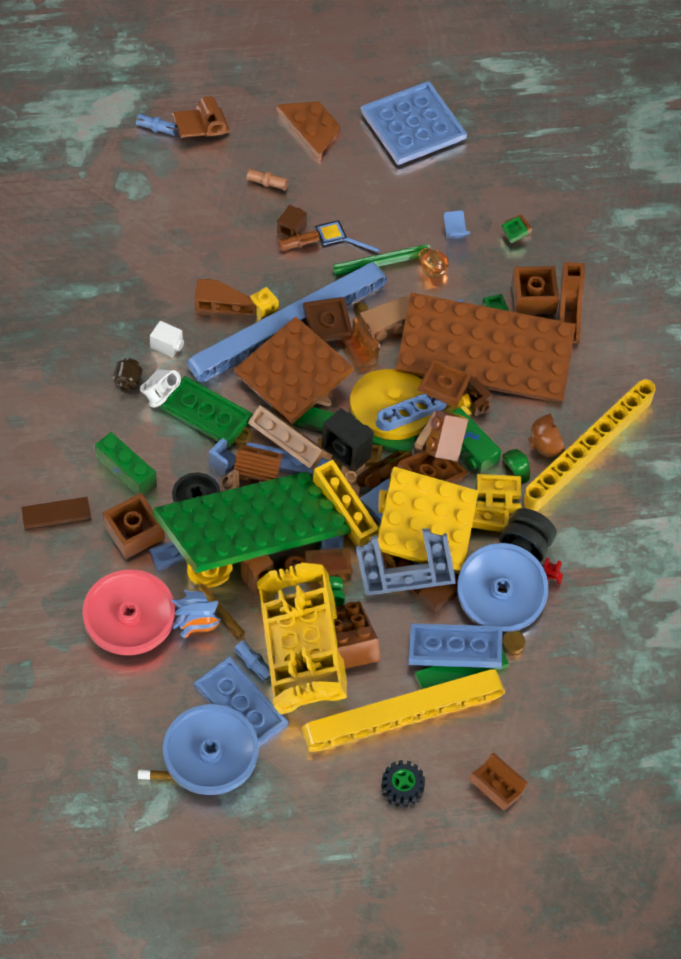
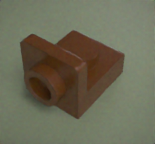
M474 378L469 382L467 394L470 396L471 401L474 402L472 414L477 416L490 409L493 394L477 378Z

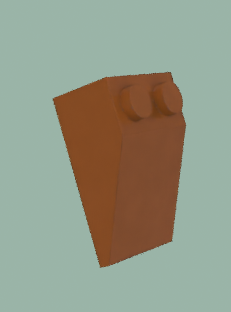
M426 450L401 460L397 465V468L453 484H458L469 474L457 461L435 458L426 453Z

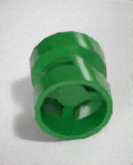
M329 577L335 607L343 605L345 603V594L342 592L344 588L343 580L340 577Z

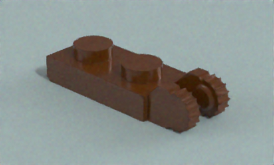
M396 451L357 476L356 484L359 487L367 486L368 488L379 485L380 480L391 476L393 467H397L401 460L413 456L412 452Z

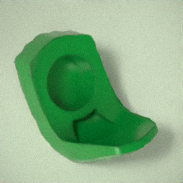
M518 449L506 451L502 455L504 463L510 467L515 476H521V483H526L530 480V467L526 455Z

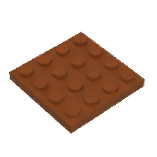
M296 316L233 369L236 376L290 425L296 422L354 371L353 366Z

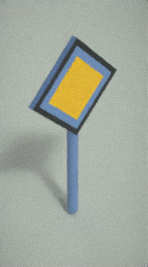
M339 220L315 226L322 245L345 240L377 253L380 252V249L348 238Z

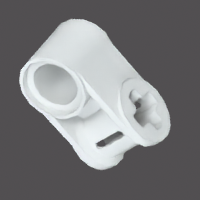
M158 369L141 385L140 391L148 398L150 407H158L166 401L167 397L180 385V374L175 370Z

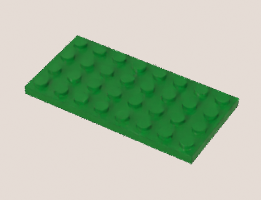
M306 471L154 507L152 512L156 521L195 573L351 533V528L345 521L344 516L338 513L333 503L324 496L321 488L315 485L312 481L313 478Z

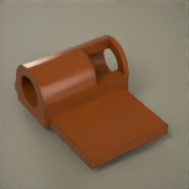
M212 96L200 99L196 110L172 113L181 138L202 135L207 137L230 133V128L221 107H218L216 99Z

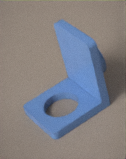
M462 210L445 212L443 214L447 240L467 238L470 235V231H466L464 212Z

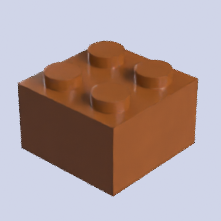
M555 266L514 267L511 283L515 312L526 315L556 314L559 293Z
M142 493L102 512L104 527L125 559L165 539L164 530L152 515L153 509Z

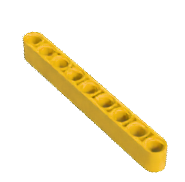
M641 380L527 486L523 501L524 506L534 511L541 509L652 403L656 388L655 384L650 380Z
M492 669L314 720L303 725L301 730L308 750L315 752L501 697L505 690L497 670Z

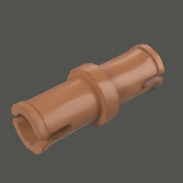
M252 168L247 173V181L263 184L267 188L271 186L284 191L287 189L288 178L273 175L269 171L265 173Z

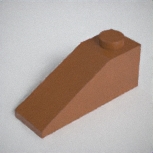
M197 279L194 298L195 311L257 317V307L250 300L249 296L218 280Z

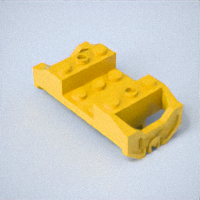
M296 564L295 569L293 566H289L290 570L286 569V572L283 569H279L280 575L276 570L269 571L257 581L273 691V706L280 715L292 712L301 705L321 700L338 701L347 698L344 660L338 652L334 619H337L335 600L329 574L323 565ZM304 582L319 583L322 588L303 592L300 586L296 585ZM296 586L297 593L285 596L281 590L285 587ZM278 593L279 599L275 600V594Z

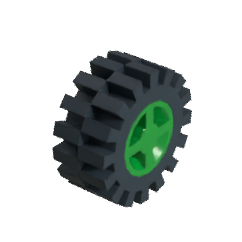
M399 760L398 765L393 762L391 763V768L388 766L385 769L381 788L382 794L386 795L385 799L387 801L392 800L391 805L395 806L396 803H399L400 808H403L404 804L410 807L412 802L416 804L419 798L421 799L423 796L425 776H423L421 769L418 771V765L414 764V766H411V761L403 764V760Z

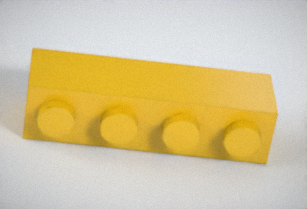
M334 460L315 468L312 481L317 487L321 488L324 496L333 503L338 513L344 516L345 521L351 528V533L348 536L354 545L362 547L371 542L370 538L377 535L378 537V526Z

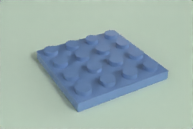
M430 81L361 106V113L397 165L460 142L467 137V133Z

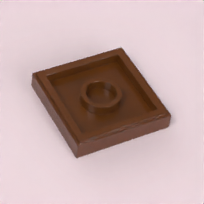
M344 297L303 303L307 326L322 340L327 342L352 338L353 333Z

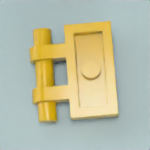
M477 474L478 497L485 498V502L477 501L476 505L508 510L509 514L521 508V503H512V499L521 498V476ZM493 498L505 499V503L493 502Z

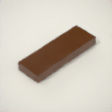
M88 496L21 507L25 530L91 519Z

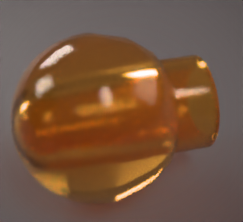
M424 248L419 254L420 265L426 276L439 278L447 272L449 260L445 253L439 250H432L431 248Z

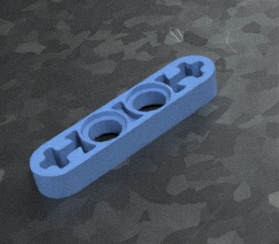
M421 394L379 411L375 423L380 430L390 431L436 412V410L441 411L446 408L447 404L435 400V398L426 394ZM422 403L427 409H419L416 404ZM399 410L407 411L409 416L400 415Z

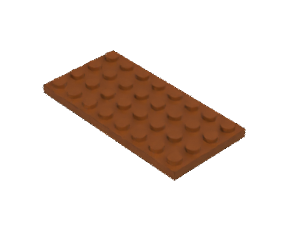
M411 292L396 371L424 377L432 359H436L472 375L470 381L477 378L488 390L562 404L576 324Z

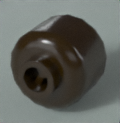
M124 358L116 363L112 380L118 385V389L130 391V389H135L139 386L143 369L138 361Z

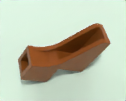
M563 262L558 321L576 324L573 343L579 344L585 263Z

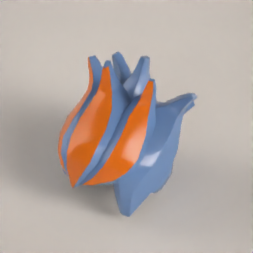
M184 589L185 598L171 600L177 606L175 607V614L178 615L172 627L175 629L180 626L182 638H186L190 633L212 631L221 621L220 618L215 616L218 601L208 602L205 594L201 591L191 592Z

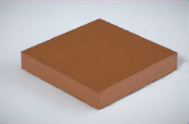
M432 359L417 391L457 408L472 375Z

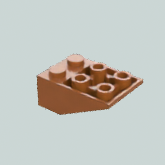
M349 602L345 605L336 606L337 619H334L338 652L344 660L345 669L380 661L378 637L361 602Z

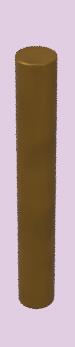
M204 584L197 588V591L205 594L208 602L217 600ZM218 601L216 613L238 638L243 637L245 631Z

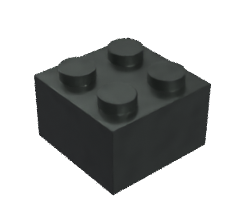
M340 408L323 423L322 448L331 453L333 458L350 471L356 472L371 458L374 432L369 426L359 422L353 414Z

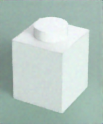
M159 321L150 334V347L172 358L184 345L182 330L162 321Z

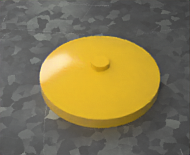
M396 369L376 370L361 377L352 388L349 403L350 412L363 425L369 426L376 437L389 440L411 438L422 432L431 415L390 431H382L376 426L375 422L379 411L423 394L417 391L422 379L416 375L399 372ZM422 403L416 404L419 409H427ZM399 410L400 415L409 416L407 411Z

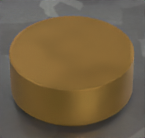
M245 427L239 437L234 440L233 444L236 447H240L243 444L246 446L247 442L252 443L253 433L248 427Z
M510 631L504 634L502 647L507 653L519 654L523 651L525 637L522 633Z

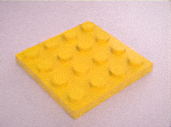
M393 467L378 532L381 552L425 564L428 563L422 529H430V533L442 536L446 533L455 573L460 574L466 559L479 491Z

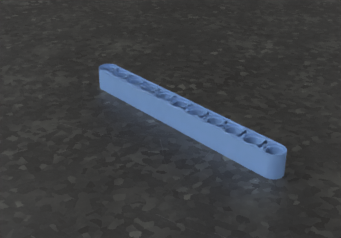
M369 263L197 353L187 361L186 366L198 382L207 381L244 361L295 316L307 326L302 306L304 302L344 297L345 304L348 306L382 288L388 278L376 263Z

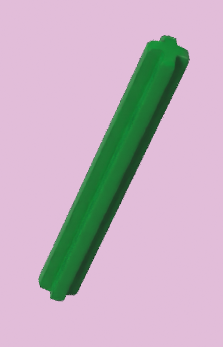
M429 244L341 262L333 265V272L335 276L352 273L372 262L380 267L430 256L431 249Z

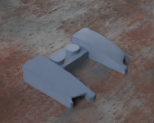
M423 528L428 563L385 569L377 535L370 538L371 542L362 547L356 546L366 596L456 584L447 534L444 533L442 536L430 533V529Z

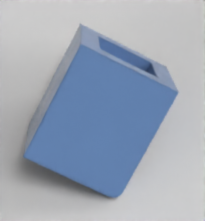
M222 438L209 450V465L223 476L234 470L236 456L227 450V441Z

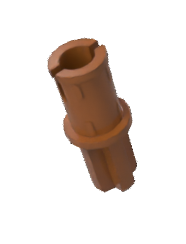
M314 230L303 234H298L297 232L295 233L296 235L278 239L281 252L297 247L301 249L302 245L317 242L320 238L318 231Z

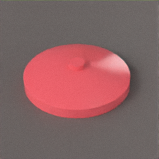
M121 570L108 574L92 586L84 600L83 621L86 631L99 647L114 654L137 655L152 650L166 639L174 624L175 604L171 601L173 599L172 593L163 581L144 571Z

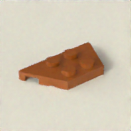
M319 101L277 105V112L318 159L323 156L325 148L331 145L332 140L341 131L339 123Z

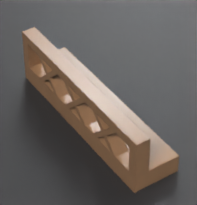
M259 405L248 422L312 470L315 469L322 457L330 461L333 456L273 411Z

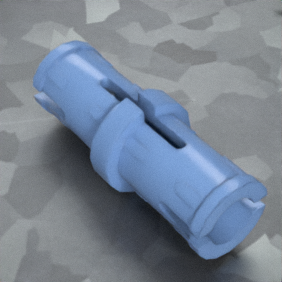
M141 113L137 116V118L145 120H136L137 126L152 129L156 133L158 131L164 132L172 136L176 133V131L169 129H177L176 123L161 120L157 116L153 118Z
M245 640L239 642L235 646L234 651L244 660L246 667L249 670L252 669L264 683L270 681V669L263 661L262 655L260 653L257 654Z

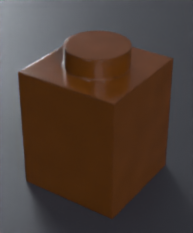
M289 205L277 220V234L285 238L296 235L295 233L297 232L301 234L307 226V212Z

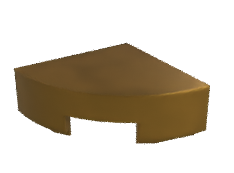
M364 301L354 304V310L358 319H360L361 312L369 310Z

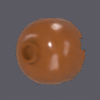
M551 413L540 417L532 424L530 429L532 437L528 438L532 450L537 449L540 455L553 458L560 456L565 451V446L557 426L554 425Z

